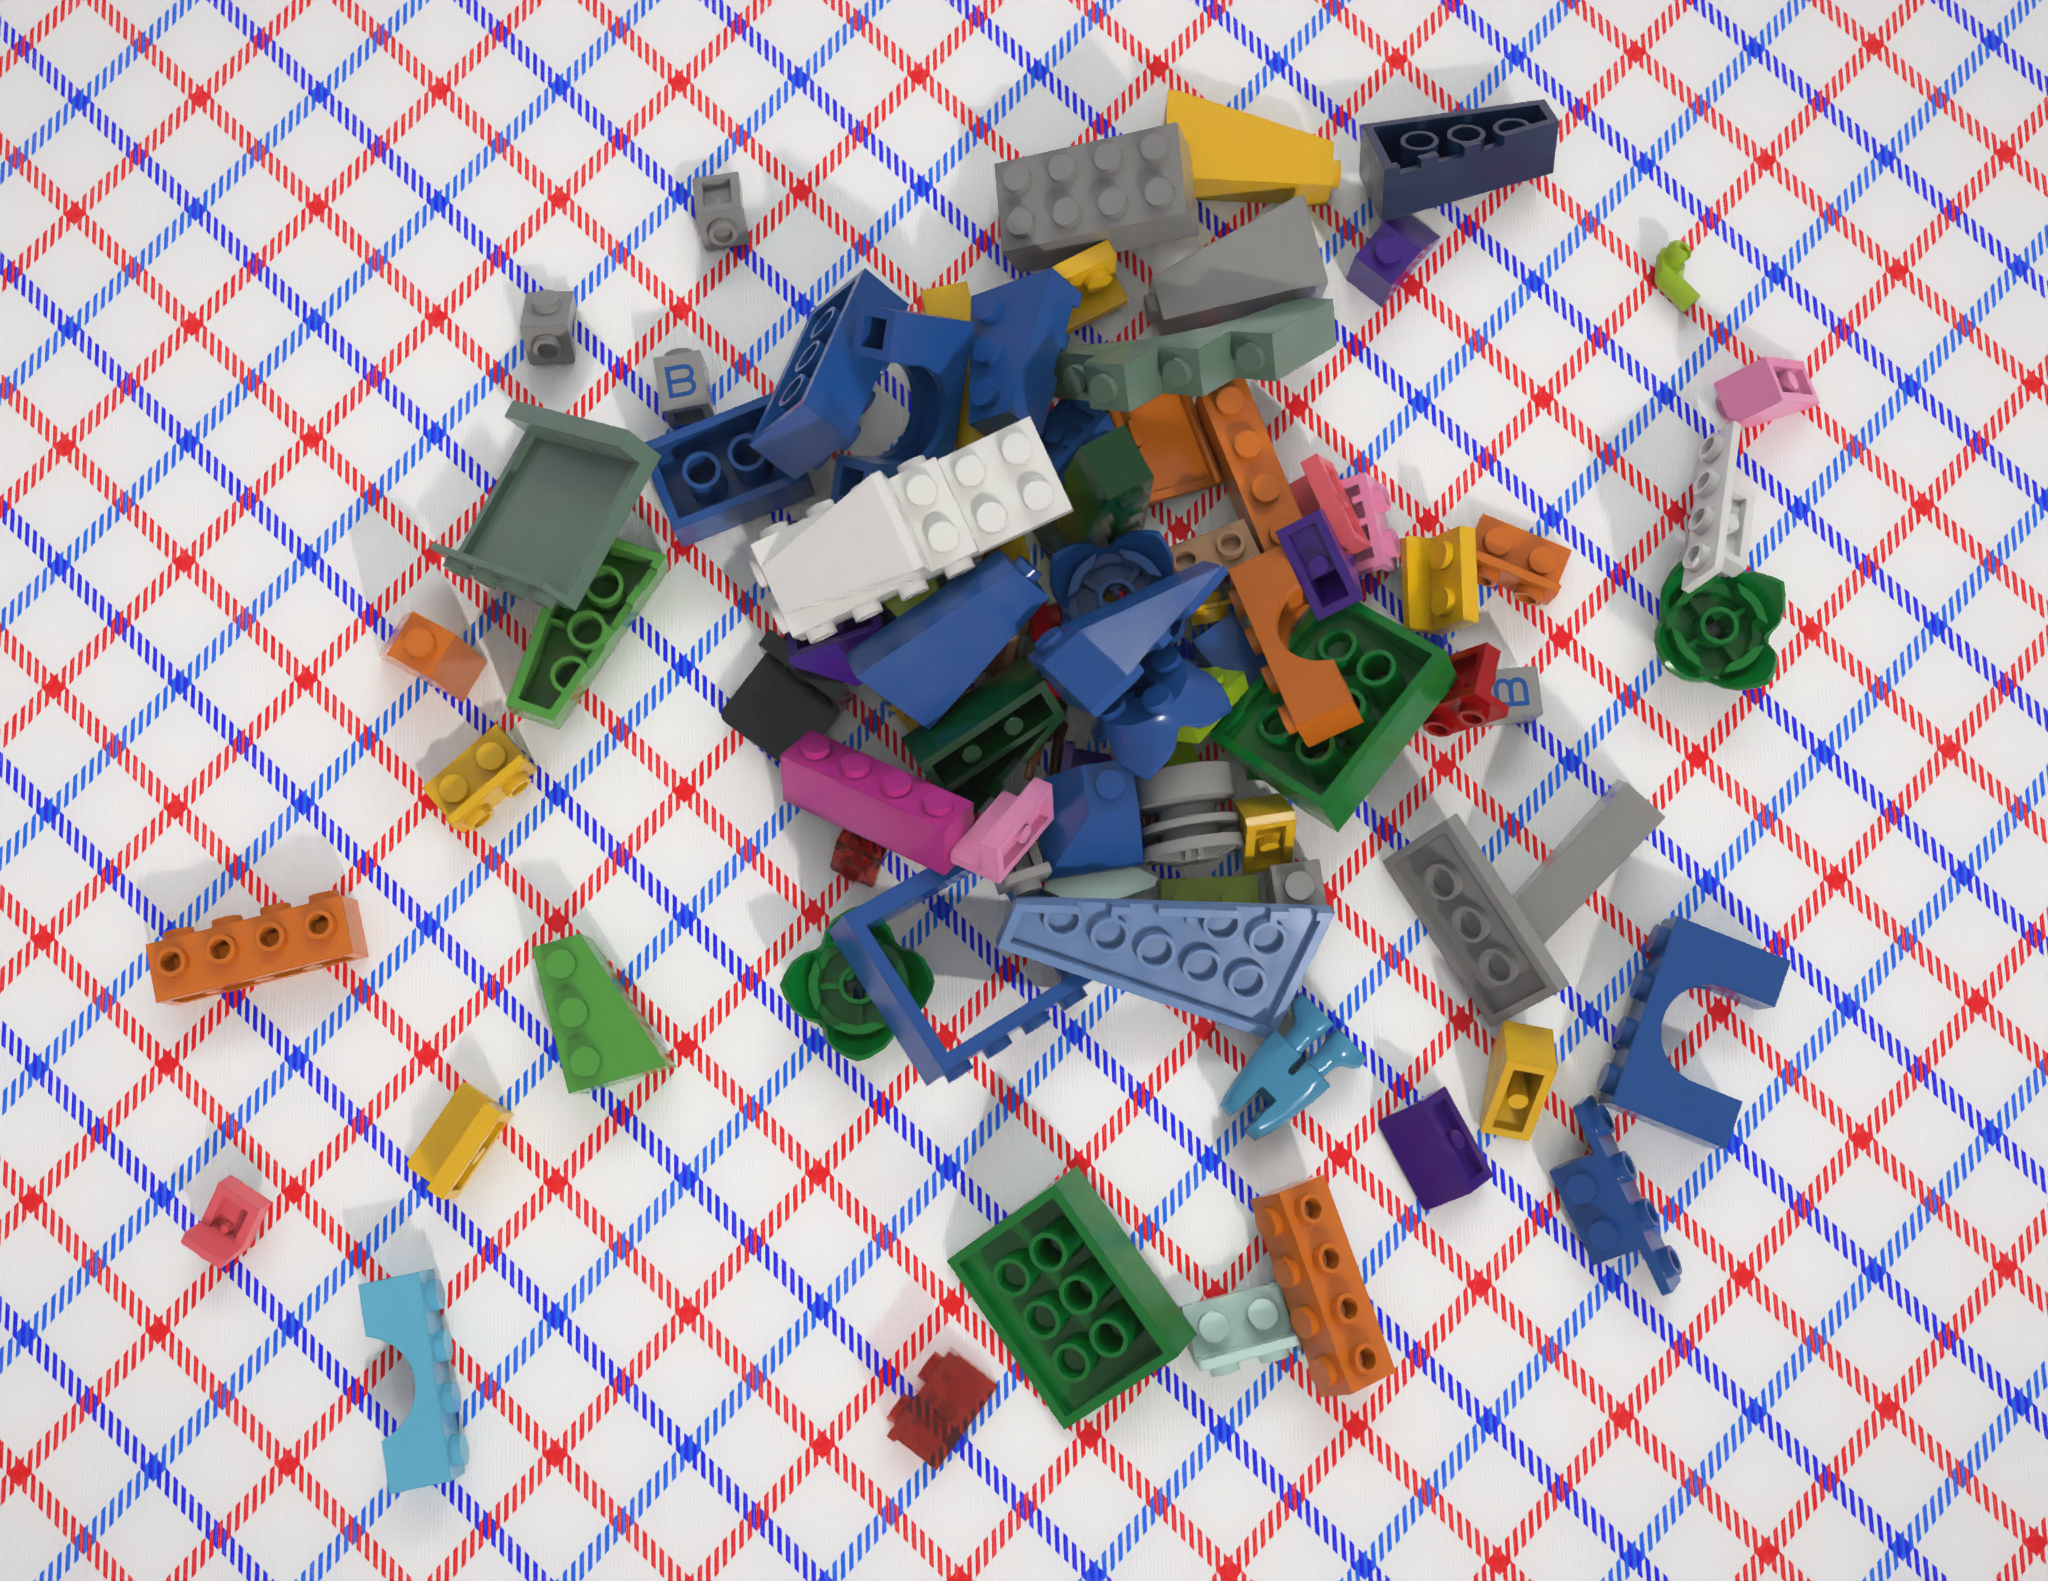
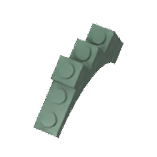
M1291 297L1270 308L1245 317L1200 329L1138 340L1068 345L1067 351L1060 350L1053 375L1058 378L1053 398L1089 401L1090 409L1131 412L1163 393L1204 397L1235 378L1278 381L1337 346L1333 299Z

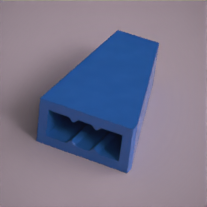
M998 549L976 564L974 569L958 576L856 645L845 655V658L859 681L930 730L1049 598L1048 594L1037 582L1042 574L1023 556L1019 555L1013 561Z

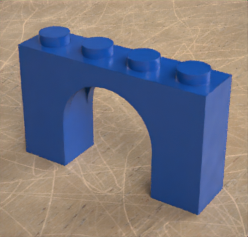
M859 304L852 355L899 364L906 373L910 383L912 405L909 421L903 435L886 453L878 456L837 454L831 499H833L835 504L845 497L854 486L879 470L889 479L899 474L897 467L909 459L924 455L926 460L936 457L938 460L954 452L975 322Z
M1676 916L1663 920L1661 925L1656 924L1650 932L1646 943V951L1650 952V956L1645 970H1639L1632 982L1629 995L1631 998H1634L1629 1016H1623L1616 1027L1613 1043L1617 1044L1618 1047L1612 1063L1607 1062L1599 1075L1597 1090L1601 1091V1095L1597 1104H1602L1607 1108L1707 1148L1727 1149L1743 1101L1695 1083L1681 1075L1672 1066L1664 1052L1661 1040V1026L1664 1014L1672 1001L1690 988L1707 990L1756 1010L1774 1008L1791 961Z

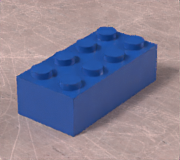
M866 268L810 313L749 443L750 447L794 480L810 469L818 471L838 449L846 451L853 445L861 432V427L858 425L861 415L868 410L876 397L873 387L890 364L889 362L852 355L859 304L907 311L909 306L907 302Z

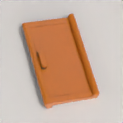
M1163 393L1131 412L1108 410L1115 428L1124 424L1127 426L1126 428L1137 447H1139L1140 453L1154 476L1148 508L1153 507L1159 502L1220 486L1223 482V477L1192 396Z

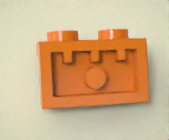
M1483 513L1475 528L1477 584L1486 587L1498 585L1514 592L1513 596L1525 604L1533 606L1543 604L1547 606L1559 593L1561 588L1559 581L1572 550Z

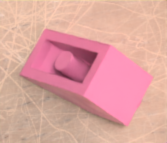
M1765 356L1713 383L1718 394L1715 403L1720 416L1727 423H1731L1733 420L1740 423L1741 427L1751 428L1820 404L1803 361Z

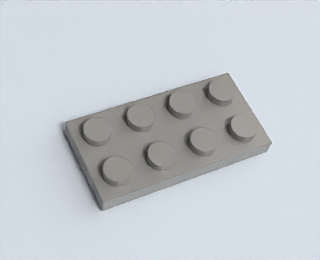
M1457 813L1383 860L1390 874L1490 1027L1557 994L1570 984Z

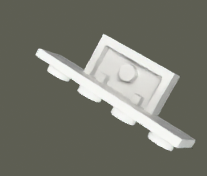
M1734 420L1717 434H1710L1703 441L1698 451V458L1700 460L1697 479L1693 486V493L1695 494L1693 510L1688 521V529L1690 531L1687 552L1682 562L1684 573L1681 590L1689 594L1720 572L1733 578L1747 569L1755 496L1734 485L1741 424Z

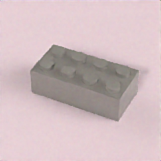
M1177 122L994 164L1002 253L1019 273L1054 266L1107 239L1115 253L1199 235L1190 146Z

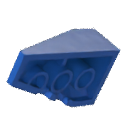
M1208 561L1197 563L1069 621L1060 628L1055 626L1049 629L1036 641L1035 647L1037 649L1027 658L1064 702L1097 718L1144 673L1145 670L1139 664L1144 656L1155 649L1163 650L1173 639L1170 634V626L1174 621L1183 620L1193 615L1229 572L1220 564Z

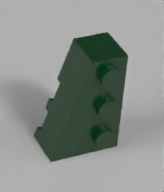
M1023 656L954 702L930 730L920 725L903 736L901 740L931 784L974 802V816L990 796L996 799L1005 788L1002 782L1020 761H1023L1025 764L1065 719L1066 715L1045 680Z

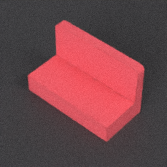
M1317 453L1300 462L1305 475L1290 483L1289 486L1302 518L1319 509H1324L1345 554L1352 552L1354 556L1370 547V543L1333 463Z

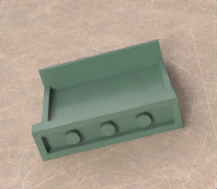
M513 400L504 417L525 432L459 550L457 551L432 542L430 549L445 558L442 565L445 569L463 579L469 580L471 577L493 590L499 587L521 600H524L526 596L529 600L551 611L556 604L576 611L661 455L627 429Z

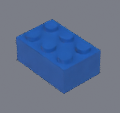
M773 393L645 442L661 455L651 477L673 532L682 547L815 496L807 472L794 480L749 446Z

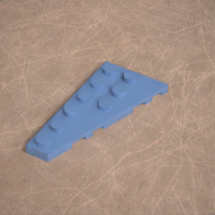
M1015 896L996 938L997 948L1267 1039L1274 1030L1278 1031L1335 912L1331 905Z

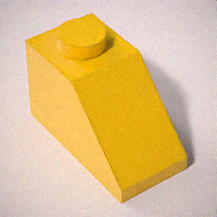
M1503 1020L1489 1059L1480 1119V1132L1530 1141L1557 1073L1553 1029Z

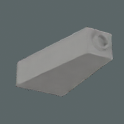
M1304 195L1290 199L1152 276L1149 295H1145L1143 298L1149 324H1157L1160 336L1171 335L1242 318L1270 308L1291 297L1323 298L1329 281Z
M1617 779L1513 894V899L1543 944L1666 818L1665 815L1627 782Z

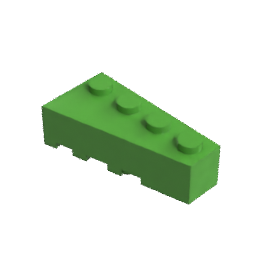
M616 538L576 611L557 604L552 611L544 607L541 608L506 702V706L512 715L556 730L562 727L669 571L667 555Z

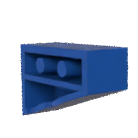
M1052 267L971 296V322L975 323L970 348L968 424L985 437L1028 416L1031 417L1039 436H1042L1058 378L1053 375L1060 350L1067 351L1071 336L1066 333L1072 308H1079L1083 296L1080 291Z

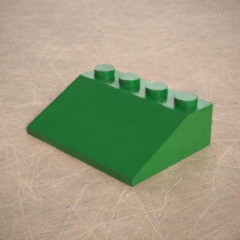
M1360 602L1320 621H1317L1311 608L1291 633L1289 651L1298 657L1308 660L1334 659L1364 721L1363 723L1308 748L1299 732L1291 735L1288 733L1277 707L1285 704L1280 692L1272 695L1262 672H1260L1248 690L1233 706V711L1225 716L1210 735L1213 742L1297 807L1337 833L1458 680L1447 651Z
M1078 1166L1036 1194L947 1260L954 1273L1064 1430L1177 1358L1197 1334Z

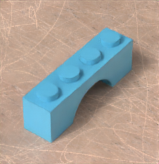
M434 1269L360 1284L358 1289L366 1337L385 1341L398 1349L408 1361L415 1381V1396L409 1415L393 1434L381 1441L389 1494L450 1482L465 1473L464 1465L469 1461V1446L465 1434L459 1433L456 1413L461 1409V1395L457 1382L451 1381L448 1361L452 1360L453 1344L449 1331L447 1329L443 1330L440 1309H443L445 1306L443 1284L439 1278L435 1279Z

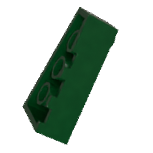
M1125 424L1078 448L1063 475L1066 481L1062 483L1073 512L1033 530L1051 563L1052 555L1055 552L1073 543L1089 542L1099 547H1107L1119 535L1132 530H1144L1154 476Z

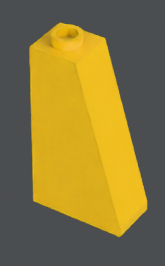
M1168 90L1164 125L1177 122L1190 146L1195 200L1283 204L1294 197L1304 195L1307 205L1326 206L1331 189L1339 188L1341 160H1333L1334 141L1182 91Z

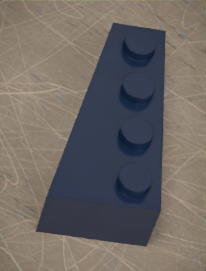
M1541 99L1361 124L1359 176L1381 221H1388L1553 173L1559 120L1546 100Z

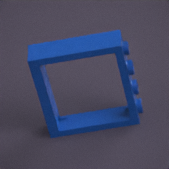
M955 865L945 876L926 868L847 912L828 931L926 1086H929L943 1076L948 1083L957 1080L974 1068L969 1060L983 1052L987 1060L1013 1043L1008 1036L1021 1028L1025 1035H1028L1051 1019L1046 1011L1059 1004L1064 1012L1087 997L1088 994L1084 987L1093 981L1054 967L1062 982L947 1052L870 931L973 873L958 865ZM1042 890L1028 895L1034 897H1046ZM1013 892L1006 893L1012 903L1014 899Z

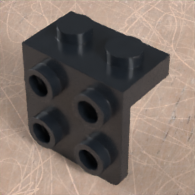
M769 629L758 644L764 654L763 658L722 709L721 717L727 725L781 764L780 755L810 729L825 736L851 702L853 696L849 686L844 682L793 667L788 659L787 633L781 637Z

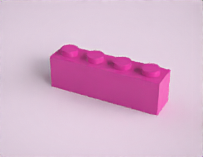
M811 729L780 755L784 801L944 876L956 865L950 861V851L973 825L974 802Z

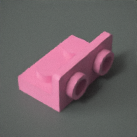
M1366 472L1341 479L1342 485L1370 543V547L1354 555L1358 575L1361 576L1381 569L1388 573L1398 571L1396 557L1401 556V545L1395 529H1389L1386 511L1391 510V500L1385 484H1379L1375 478Z

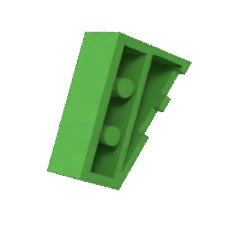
M577 934L532 947L568 1094H585L677 1067L652 1032L651 1026L645 1017L641 1015L625 991L626 988L592 938L583 934Z

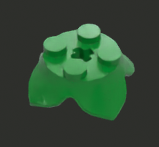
M1679 561L1667 576L1661 588L1659 598L1660 617L1654 631L1653 641L1661 664L1667 671L1681 680L1692 683H1711L1724 689L1740 691L1756 689L1770 684L1777 668V653L1769 644V637L1781 623L1785 612L1786 592L1784 581L1760 572H1742L1733 578L1730 576L1721 577L1717 574L1689 594L1681 590L1684 567L1682 565L1683 561ZM1716 624L1721 632L1716 637H1711L1706 630L1707 626Z
M855 906L844 911L830 922L825 929L822 943L817 949L802 953L792 961L783 975L780 988L784 998L795 1013L805 1020L818 1024L823 1029L826 1041L834 1051L848 1059L862 1061L884 1050L893 1040L894 1034L866 991L862 999H855V992L847 991V982L855 981L856 975L828 932L844 914L857 907ZM885 922L870 932L916 1004L922 1010L933 991L935 983L933 973L922 956L912 949L901 947L895 941L891 928Z

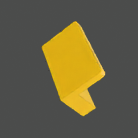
M460 1084L408 1160V1168L429 1181L430 1184L426 1189L440 1199L457 1198L514 1113L471 1084Z

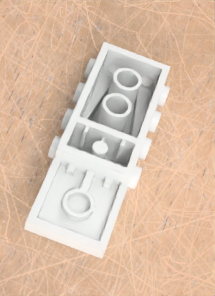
M1028 416L938 460L936 457L926 460L924 455L909 459L897 467L899 474L889 479L879 470L854 486L836 504L833 499L821 501L805 511L807 515L805 519L790 526L788 521L785 520L763 529L760 532L762 539L750 544L756 558L750 560L749 563L759 585L762 588L770 587L777 603L770 608L783 634L790 632L792 638L801 641L808 639L810 644L822 641L838 632L836 625L853 617L856 623L867 620L883 611L881 604L900 596L902 601L914 598L929 589L928 582L943 575H946L948 580L963 575L975 568L973 561L983 557L984 553L1073 512V508L1031 417Z

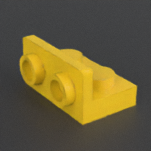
M1108 239L1052 266L1055 271L1083 294L1079 308H1072L1066 329L1067 334L1126 306L1128 303V296L1116 278L1117 254Z
M1457 526L1432 538L1411 535L1402 538L1401 566L1404 628L1414 632L1445 635L1479 623L1475 528Z
M495 724L424 785L422 789L447 817L445 820L450 826L465 833L469 829L475 831L485 825L494 815L492 809L504 798H514L523 792L532 781L530 776L538 769L505 731Z

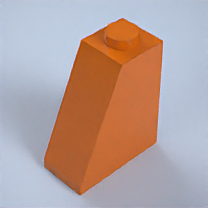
M414 611L402 616L379 654L380 658L461 702H464L488 662L456 634Z

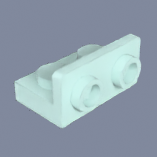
M1276 1280L1181 1305L1183 1315L1197 1333L1190 1341L1196 1366L1200 1371L1209 1370L1211 1377L1240 1370V1361L1259 1357L1261 1364L1285 1359L1290 1356L1288 1348L1299 1345L1297 1334L1293 1332L1282 1289Z

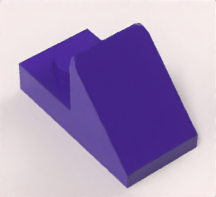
M1319 509L1276 531L1277 537L1317 621L1364 599L1355 558L1352 552L1344 553L1324 509Z

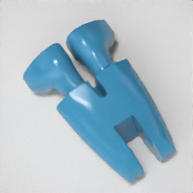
M1301 992L1291 1003V1011L1295 1022L1289 1033L1283 1037L1274 1030L1242 1068L1219 1104L1226 1114L1231 1116L1242 1106L1246 1105L1256 1092L1268 1103L1255 1114L1254 1118L1244 1129V1132L1254 1141L1265 1137L1281 1127L1327 1091L1331 1086L1324 1076L1337 1067L1358 1069L1367 1061L1364 1054L1338 1028H1335L1327 1036L1321 1047L1309 1060L1302 1057V1052L1316 1039L1325 1034L1334 1024Z

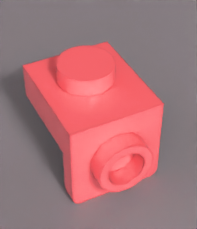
M229 1175L218 1183L202 1220L184 1233L181 1243L198 1254L202 1259L218 1268H223L251 1247L272 1201L236 1177Z

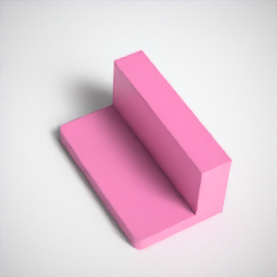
M1034 777L1019 796L1007 791L1001 792L950 851V861L1000 884L1054 819L1052 784Z

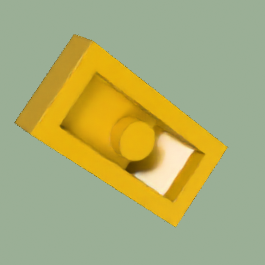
M1281 793L1235 800L1234 807L1236 813H1239L1240 816L1239 828L1240 832L1243 833L1245 846L1240 849L1239 857L1243 875L1264 872L1270 865L1292 863L1297 818L1295 810Z

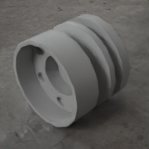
M1202 761L1164 767L1149 781L1139 776L1134 777L1140 815L1157 816L1158 821L1141 828L1142 841H1161L1159 844L1143 849L1144 865H1168L1170 867L1197 865L1217 860L1219 857L1245 846L1243 833L1219 831L1237 825L1240 822L1239 813L1216 811L1215 805L1221 804L1235 796L1229 762Z

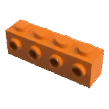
M337 890L324 891L310 895L308 897V904L291 908V903H277L260 908V916L243 920L242 915H230L212 920V928L195 932L194 927H183L164 932V940L145 944L156 1003L177 1006L369 957L358 900L339 895Z
M1325 1175L1295 1181L1251 1199L1250 1203L1255 1214L1256 1227L1263 1236L1273 1264L1274 1277L1282 1289L1291 1314L1292 1327L1299 1337L1308 1362L1310 1377L1316 1385L1320 1397L1353 1394L1396 1373Z

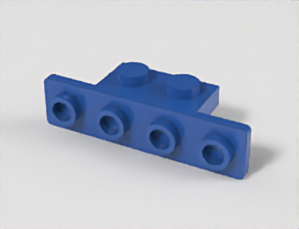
M1593 1095L1582 1098L1573 1106V1110L1593 1152L1553 1167L1549 1171L1593 1265L1640 1249L1661 1295L1673 1293L1681 1281L1682 1266L1679 1257L1671 1245L1665 1246L1657 1227H1659L1660 1223L1656 1209L1648 1198H1642L1634 1180L1637 1179L1635 1166L1627 1152H1620L1612 1136L1615 1128L1608 1110L1604 1105H1598Z

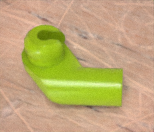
M1674 240L1667 247L1661 248L1656 256L1655 284L1659 290L1685 313L1701 295L1684 279L1685 261L1691 257V250L1685 242Z

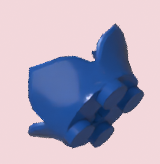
M1132 530L1119 535L1107 547H1099L1089 542L1073 543L1055 552L1052 555L1050 564L1049 584L1052 595L1063 613L1060 627L1069 621L1109 604L1108 601L1104 600L1107 594L1116 597L1119 592L1129 595L1173 575L1175 570L1173 554L1160 531ZM1186 619L1175 620L1170 626V634L1173 639L1167 646H1172L1183 637Z
M1166 646L1163 650L1155 649L1147 653L1139 662L1145 670L1144 673L1102 714L1094 718L1091 728V735L1094 741L1104 743L1108 739L1112 752L1125 769L1148 781L1170 760L1176 749L1177 733L1180 727L1189 726L1198 729L1207 727L1233 711L1230 700L1220 682L1209 673L1196 667L1193 660L1182 658L1177 648L1173 646Z

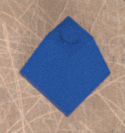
M1118 760L1080 765L1041 779L1052 784L1054 819L1038 837L1043 863L1049 862L1052 873L1046 881L1144 865L1140 810L1134 774L1125 769Z

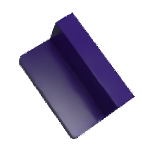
M1446 1086L1427 1094L1414 1104L1392 1113L1378 1122L1385 1139L1424 1210H1430L1468 1195L1494 1176Z

